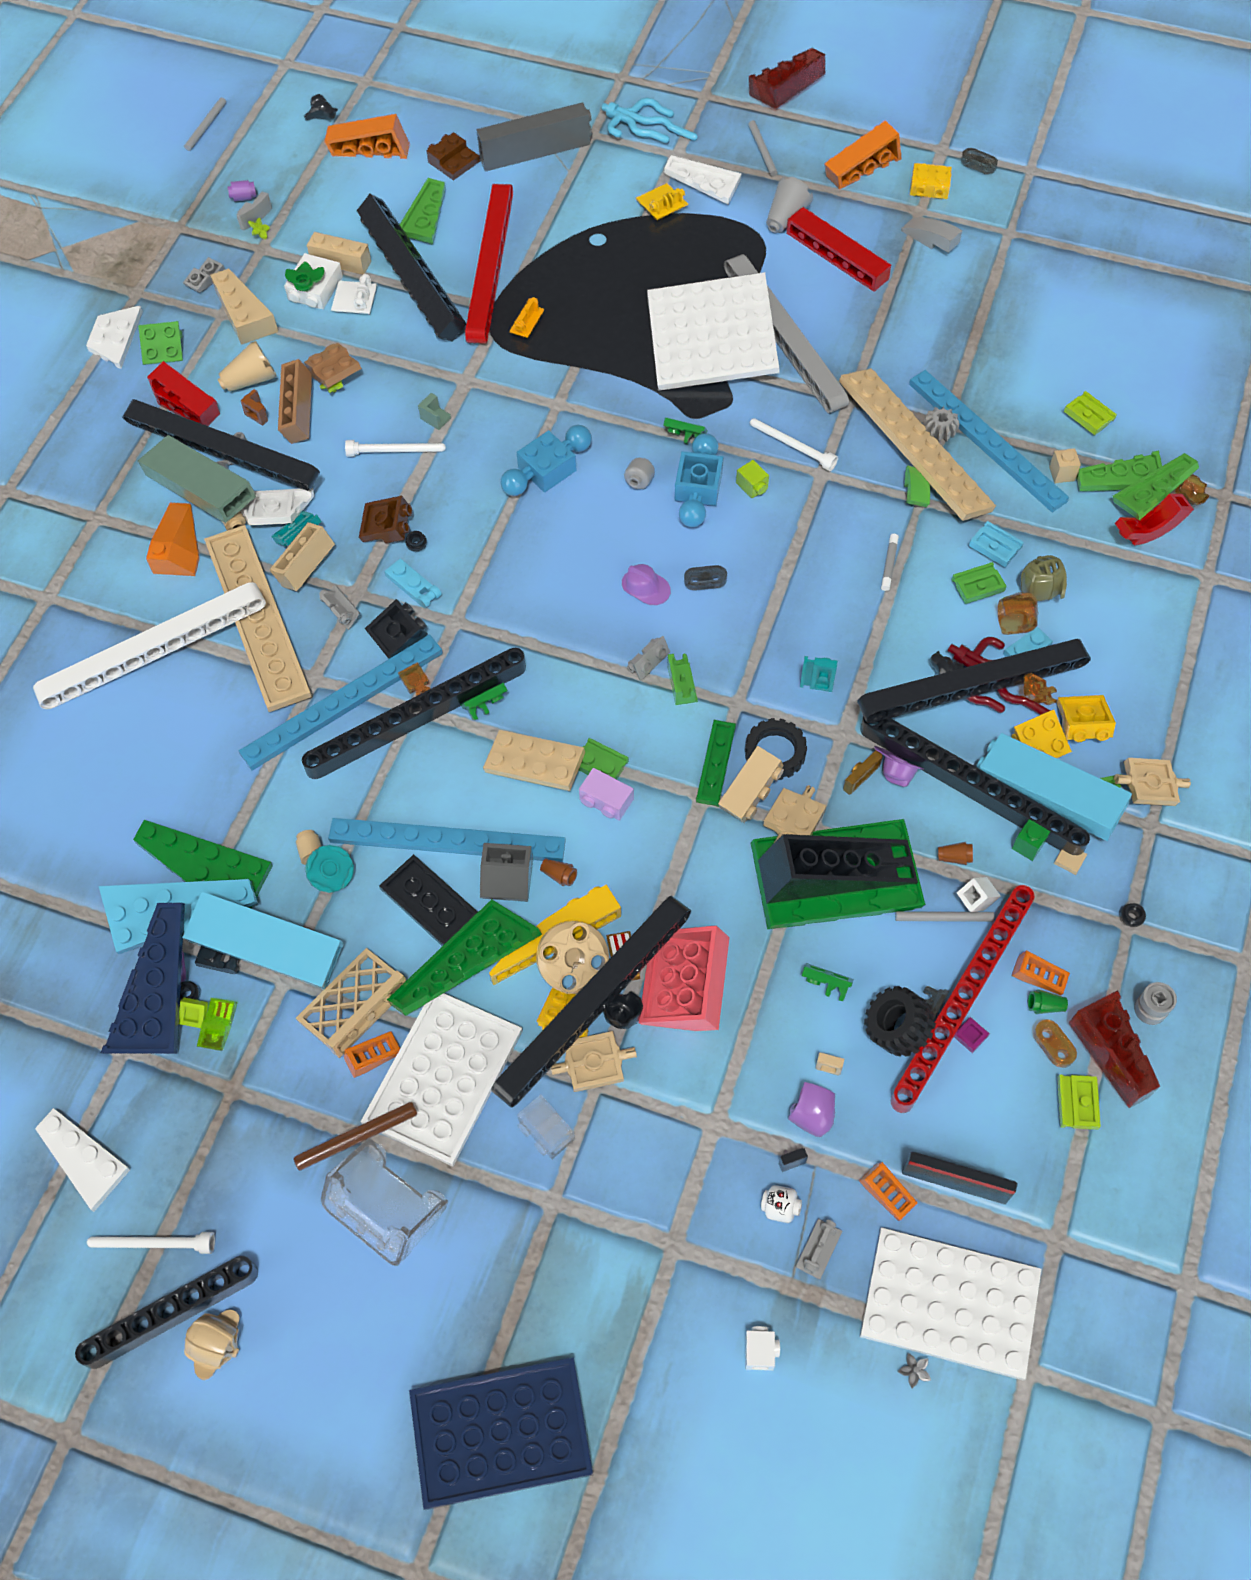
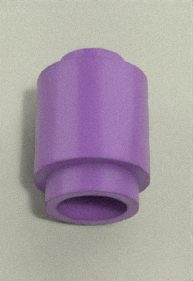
M254 181L231 182V186H228L229 198H233L234 202L252 200V198L256 197Z

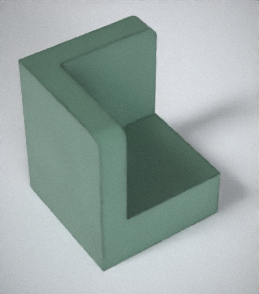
M430 393L418 404L420 419L437 430H440L451 419V414L439 407L438 397L433 393Z

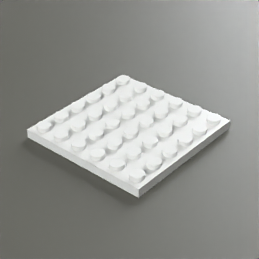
M765 272L647 290L658 390L779 373Z

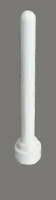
M757 419L750 420L752 427L820 461L822 468L828 471H832L835 468L838 456L832 453L823 454Z
M355 440L345 441L346 457H355L360 452H443L446 449L443 443L359 444Z
M201 1232L200 1235L195 1237H90L87 1240V1245L91 1248H194L200 1254H212L215 1248L214 1232Z

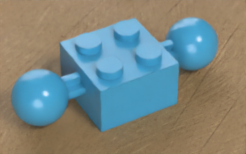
M574 425L567 430L563 442L548 430L518 450L516 454L519 469H509L502 475L501 487L503 491L508 495L518 496L526 490L528 480L530 479L545 493L576 472V455L571 450L581 452L590 446L592 436L589 429L583 425Z
M708 433L700 434L694 439L692 443L693 453L681 452L675 482V501L684 502L679 509V518L688 527H697L705 520L706 509L703 504L717 505L723 473V456H716L719 448L718 441L713 435Z

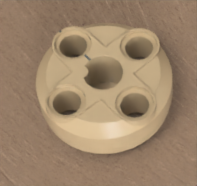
M565 921L551 927L541 938L536 952V963L542 978L554 989L567 994H577L609 960V951L603 936L594 927L579 921ZM581 926L583 929L582 937L574 939L572 935L573 929ZM547 946H552L554 948L553 956L545 959L543 950ZM599 955L602 963L598 968H593L591 965L592 958ZM571 975L573 978L572 985L564 988L562 985L563 978Z

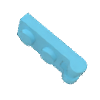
M401 558L384 571L385 576L423 608H427L431 604L430 601L442 595L437 586L429 583Z

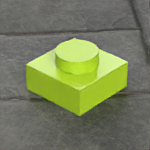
M183 998L180 1001L179 1024L203 1029L206 1026L208 1002Z

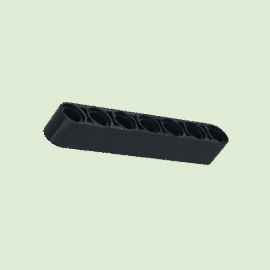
M245 1256L235 1257L85 1339L75 1350L77 1362L90 1369H98L251 1285L258 1277V1268ZM244 1265H249L248 1273L245 1276L238 1277L239 1269ZM221 1278L224 1279L222 1288L214 1291L213 1285L215 1281ZM198 1292V1300L194 1304L189 1305L188 1299L190 1295ZM169 1306H173L172 1315L164 1319V1310ZM143 1320H148L146 1330L139 1333V1324ZM122 1334L121 1343L113 1347L114 1337ZM92 1348H96L95 1357L87 1361L88 1352Z

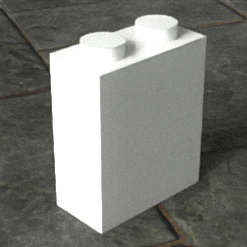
M304 253L294 270H297L306 261L312 269L324 267V277L314 283L312 288L307 291H298L294 288L293 283L287 281L284 285L287 298L292 302L323 310L336 290L338 282L343 278L339 262Z

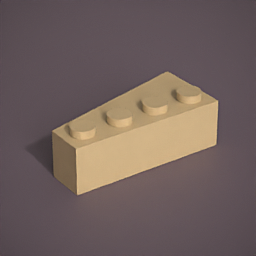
M230 269L211 274L215 291L241 345L278 332L274 315Z

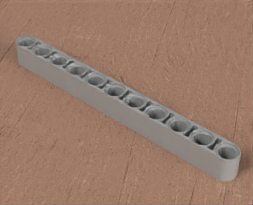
M744 254L724 262L725 271L729 278L758 274ZM767 286L775 342L827 413L848 406L849 399L845 390Z

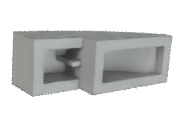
M924 217L912 218L901 228L902 232L928 248L932 249L938 246L948 253L960 243L962 230L951 224Z

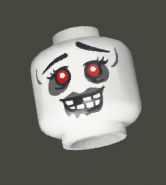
M773 1185L769 1190L764 1191L761 1210L765 1212L768 1219L790 1223L795 1215H800L802 1200L798 1199L796 1190Z

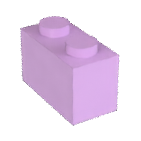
M593 768L579 788V797L585 806L589 808L594 807L600 810L606 817L615 818L620 821L634 800V788Z

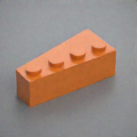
M397 114L330 125L327 127L324 141L332 156L356 157V154L369 158H373V155H383L384 158L400 156V159H407L410 146Z
M885 120L824 163L826 176L839 189H842L860 180V177L864 174L867 176L873 174L874 169L880 166L885 168L889 166V162L901 160L899 133Z

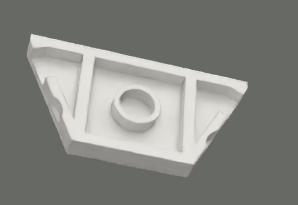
M141 306L97 316L86 345L88 351L99 355L105 361L109 360L115 363L117 368L122 369L143 313Z
M311 488L310 491L303 489L254 491L256 497L240 511L249 525L292 523L314 498V490Z

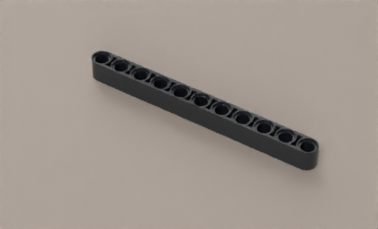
M132 399L122 416L126 422L135 427L164 438L169 435L188 447L306 491L311 490L320 474V471L309 463Z
M1073 639L869 692L862 695L857 703L866 722L874 723L1078 669L1088 664L1091 657L1080 639Z
M510 648L307 751L301 760L307 776L311 779L322 778L460 707V704L501 683L505 684L515 679L526 670L524 652L519 648Z
M863 716L860 732L865 738L910 764L924 768V770H921L1022 829L1029 819L1050 831L1046 842L1060 851L1064 850L1071 855H1081L1085 851L1090 841V835L1084 828L897 721L889 718L874 722L873 724L875 725H869ZM968 780H972V781H974L976 784H972V783H970ZM988 792H993L996 794V796H993ZM1009 804H1014L1017 808L1011 807ZM1030 816H1034L1038 818V820L1032 819ZM1051 828H1055V829H1057L1059 832H1055V831H1053ZM1072 840H1076V841H1078L1080 844H1076V843H1074Z
M673 896L665 899L492 1085L491 1091L509 1107L516 1106L683 926L691 914V909Z

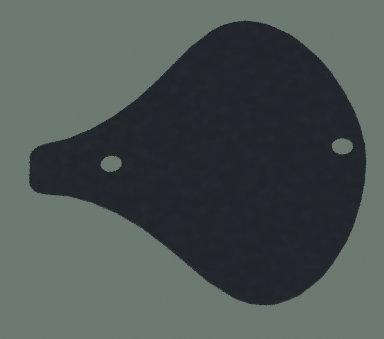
M671 213L658 220L652 215H645L591 227L563 240L542 253L509 282L494 303L490 335L501 348L513 354L533 360L607 373L635 382L671 401L687 417L700 419L726 409L732 404L733 394L728 381L658 390L647 290L729 278L725 271L724 262L742 254L748 258L756 271L760 273L766 257V245L761 235L748 225L722 216ZM594 234H602L606 237V242L603 245L595 246L590 243V237ZM536 298L538 300V307L543 308L544 312L529 337L526 338L511 333L510 329L528 299Z

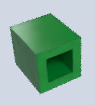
M1029 819L1017 836L1012 849L1033 861L1045 844L1050 831Z

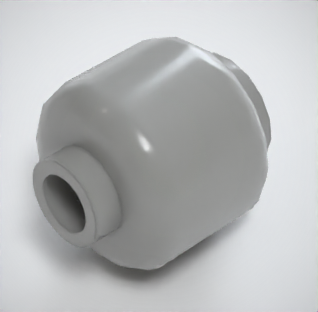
M635 458L626 468L624 477L631 487L644 489L654 477L655 469L649 460Z

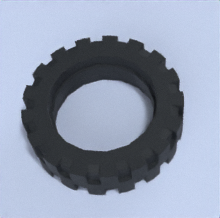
M771 718L766 722L763 720L758 723L757 727L753 726L750 734L748 733L745 744L746 761H748L757 744L763 738L775 735L785 737L793 744L795 753L789 760L782 762L784 771L778 780H782L786 776L789 778L794 775L795 771L798 772L805 762L807 752L806 737H803V732L800 728L797 729L794 723H788L785 719L775 720V718Z

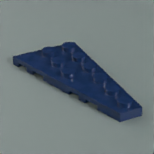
M157 903L147 929L148 934L144 945L140 947L137 955L139 958L135 968L131 971L118 1005L117 1016L114 1023H111L108 1031L110 1032L106 1045H103L100 1054H177L184 903Z

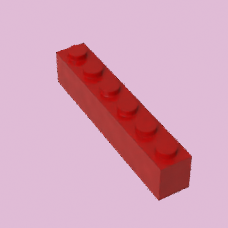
M802 207L788 218L786 234L873 292L889 280L892 266L890 263L816 216L813 212Z

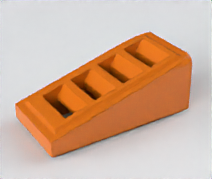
M1027 950L1018 956L1012 972L1013 977L1058 995L1064 993L1070 975L1069 972ZM1035 968H1038L1037 974L1034 973ZM1045 972H1049L1047 979H1044ZM1055 975L1058 976L1056 984L1052 983Z
M390 1031L345 1049L344 1060L353 1078H356L396 1057L400 1047ZM386 1042L390 1051L386 1052L382 1043ZM377 1047L381 1055L377 1056L373 1048ZM368 1052L371 1059L367 1060L364 1053ZM358 1057L361 1063H357L355 1058Z
M883 1162L875 1164L859 1180L864 1188L898 1221L918 1203ZM879 1174L882 1178L875 1184L872 1180ZM887 1182L890 1186L882 1192L880 1188ZM895 1190L898 1194L890 1201L887 1197ZM904 1198L906 1202L897 1209L895 1205Z

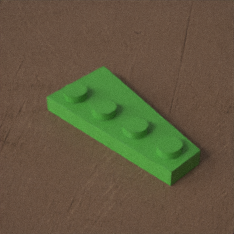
M427 178L400 223V226L409 238L433 244L446 189L445 182Z
M1159 450L1153 451L1151 455H1136L1133 459L1125 461L1123 459L1114 460V463L1108 465L1102 463L1080 468L1077 474L1079 491L1125 489L1162 467Z
M1183 453L1113 495L1114 503L1140 520L1199 469L1198 461Z

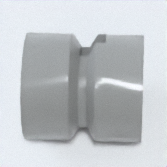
M1162 982L1151 983L1136 1000L1134 1005L1135 1013L1142 1022L1148 1025L1160 1024L1175 1008L1177 996L1169 985Z

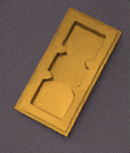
M875 750L863 763L858 762L854 766L852 773L845 779L843 790L847 794H852L880 767L882 754Z

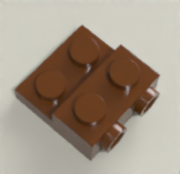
M454 132L450 135H443L440 142L430 144L426 151L428 163L453 181L480 162V155L468 148L466 140Z
M402 495L365 503L359 532L360 540L367 542L382 539L385 543L404 540L405 534L409 533L407 521L408 516L412 515L411 505Z

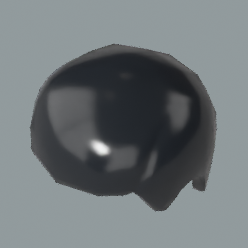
M632 991L626 995L619 994L603 1011L605 1020L615 1028L628 1029L639 1021L643 1010V1003L641 998Z

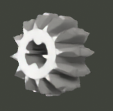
M944 406L941 409L935 407L933 411H928L923 425L926 427V431L930 432V436L938 439V442L941 439L948 441L950 437L954 438L959 428V420L957 414L952 412V409L945 410Z

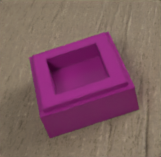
M970 1017L959 1028L954 1038L973 1053L990 1033Z

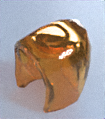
M1018 592L999 600L998 620L1002 634L1026 633L1037 627L1039 616L1038 602L1032 593Z

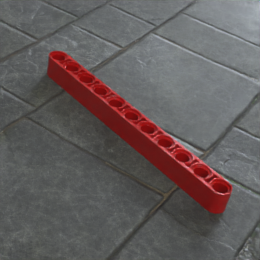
M492 184L465 329L466 343L487 344L513 200L512 184Z
M1019 885L1013 890L934 1022L936 1025L935 1029L931 1030V1033H933L932 1038L927 1039L926 1042L928 1044L925 1048L922 1046L919 1048L920 1052L915 1054L897 1084L891 1097V1105L895 1111L906 1113L913 1108L1027 914L1035 897L1033 890L1029 886ZM1016 897H1021L1026 902L1022 903L1018 901ZM1005 916H1010L1014 918L1015 921L1011 922L1007 920ZM994 935H1000L1004 940L999 941ZM982 954L990 955L993 960L985 959ZM971 973L978 974L981 977V979H974L971 976ZM959 993L967 994L970 999H962ZM952 1012L956 1014L958 1019H950L947 1013ZM940 1032L944 1034L946 1040L938 1039L935 1033ZM930 1053L933 1055L934 1060H926L922 1054ZM910 1074H919L922 1081H914ZM898 1095H907L910 1099V1102H901L898 1098Z

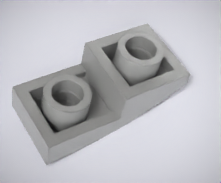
M261 192L253 204L245 202L243 207L239 209L237 219L241 230L251 227L248 221L256 223L259 217L262 220L270 212L272 206L268 193Z
M208 257L199 270L193 268L183 284L197 292H201L213 284L211 274L226 270L223 264Z

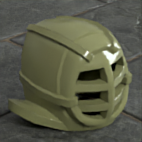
M1053 555L1037 556L1036 559L1028 563L1021 574V591L1029 602L1051 600L1059 594L1060 599L1065 597L1067 575L1061 559Z

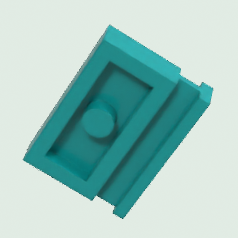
M302 511L292 523H287L271 537L275 543L289 546L307 523L319 525L322 521L318 515L314 516L312 513Z
M805 656L800 687L803 688L804 685L810 686V689L832 692L838 661L825 657H815V660H810L808 656Z

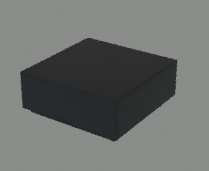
M805 1148L781 1155L779 1160L781 1171L784 1172L805 1164L808 1159Z

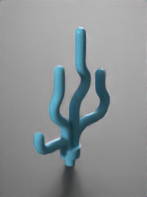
M642 98L630 108L620 107L619 104L610 102L609 105L606 103L602 105L601 110L606 112L607 117L612 118L607 125V130L615 137H621V130L616 129L615 126L620 121H623L629 125L630 130L637 136L651 137L664 143H668L670 140L667 135L652 129H641L637 127L636 122L645 125L662 124L669 131L695 141L698 138L696 133L673 124L666 117H645L637 114L643 106H651L658 113L667 117H673L674 112L663 107L655 99Z

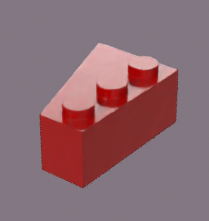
M163 361L147 376L158 405L174 414L209 426L220 415L218 403L212 396L206 394Z

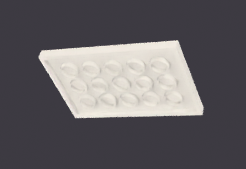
M443 993L423 1006L364 1114L361 1123L364 1124L412 1102L417 1111V1116L382 1132V1134L453 1167L492 1092V1085L501 1075L523 1032L522 1028Z
M881 1228L860 1337L1024 1381L1027 1374L1041 1269Z

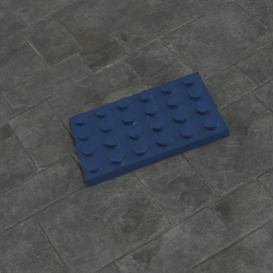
M574 1357L409 1390L423 1510L593 1476Z

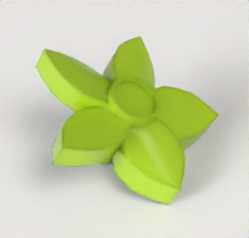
M260 217L256 220V223L248 221V224L254 228L252 235H259V237L266 240L267 231L270 227L266 224L262 225Z
M341 380L329 388L324 385L319 387L320 389L327 388L328 392L331 393L341 389L343 384Z

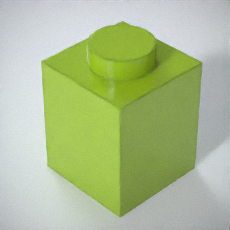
M754 460L737 469L736 484L751 499L763 494L768 489L769 475Z

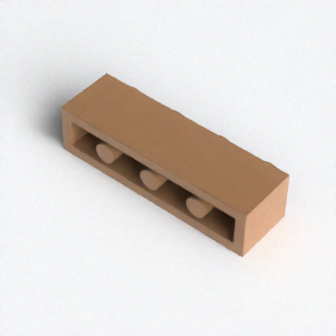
M300 359L281 365L278 431L291 444L309 439L312 373Z

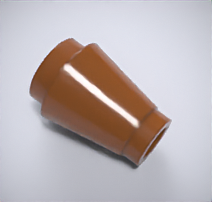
M961 842L938 847L939 861L962 865L973 863V845Z
M546 858L540 866L541 872L561 886H571L577 876V869L569 863Z

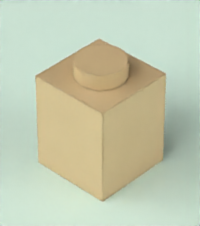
M1075 448L1054 451L1049 466L1054 484L1076 480L1081 464Z

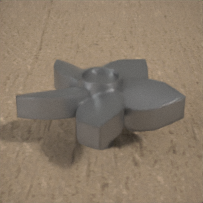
M908 1353L906 1359L908 1366L902 1367L898 1372L901 1375L909 1376L911 1389L917 1385L919 1379L931 1381L929 1374L924 1371L928 1365V1359H921L917 1362L914 1356Z

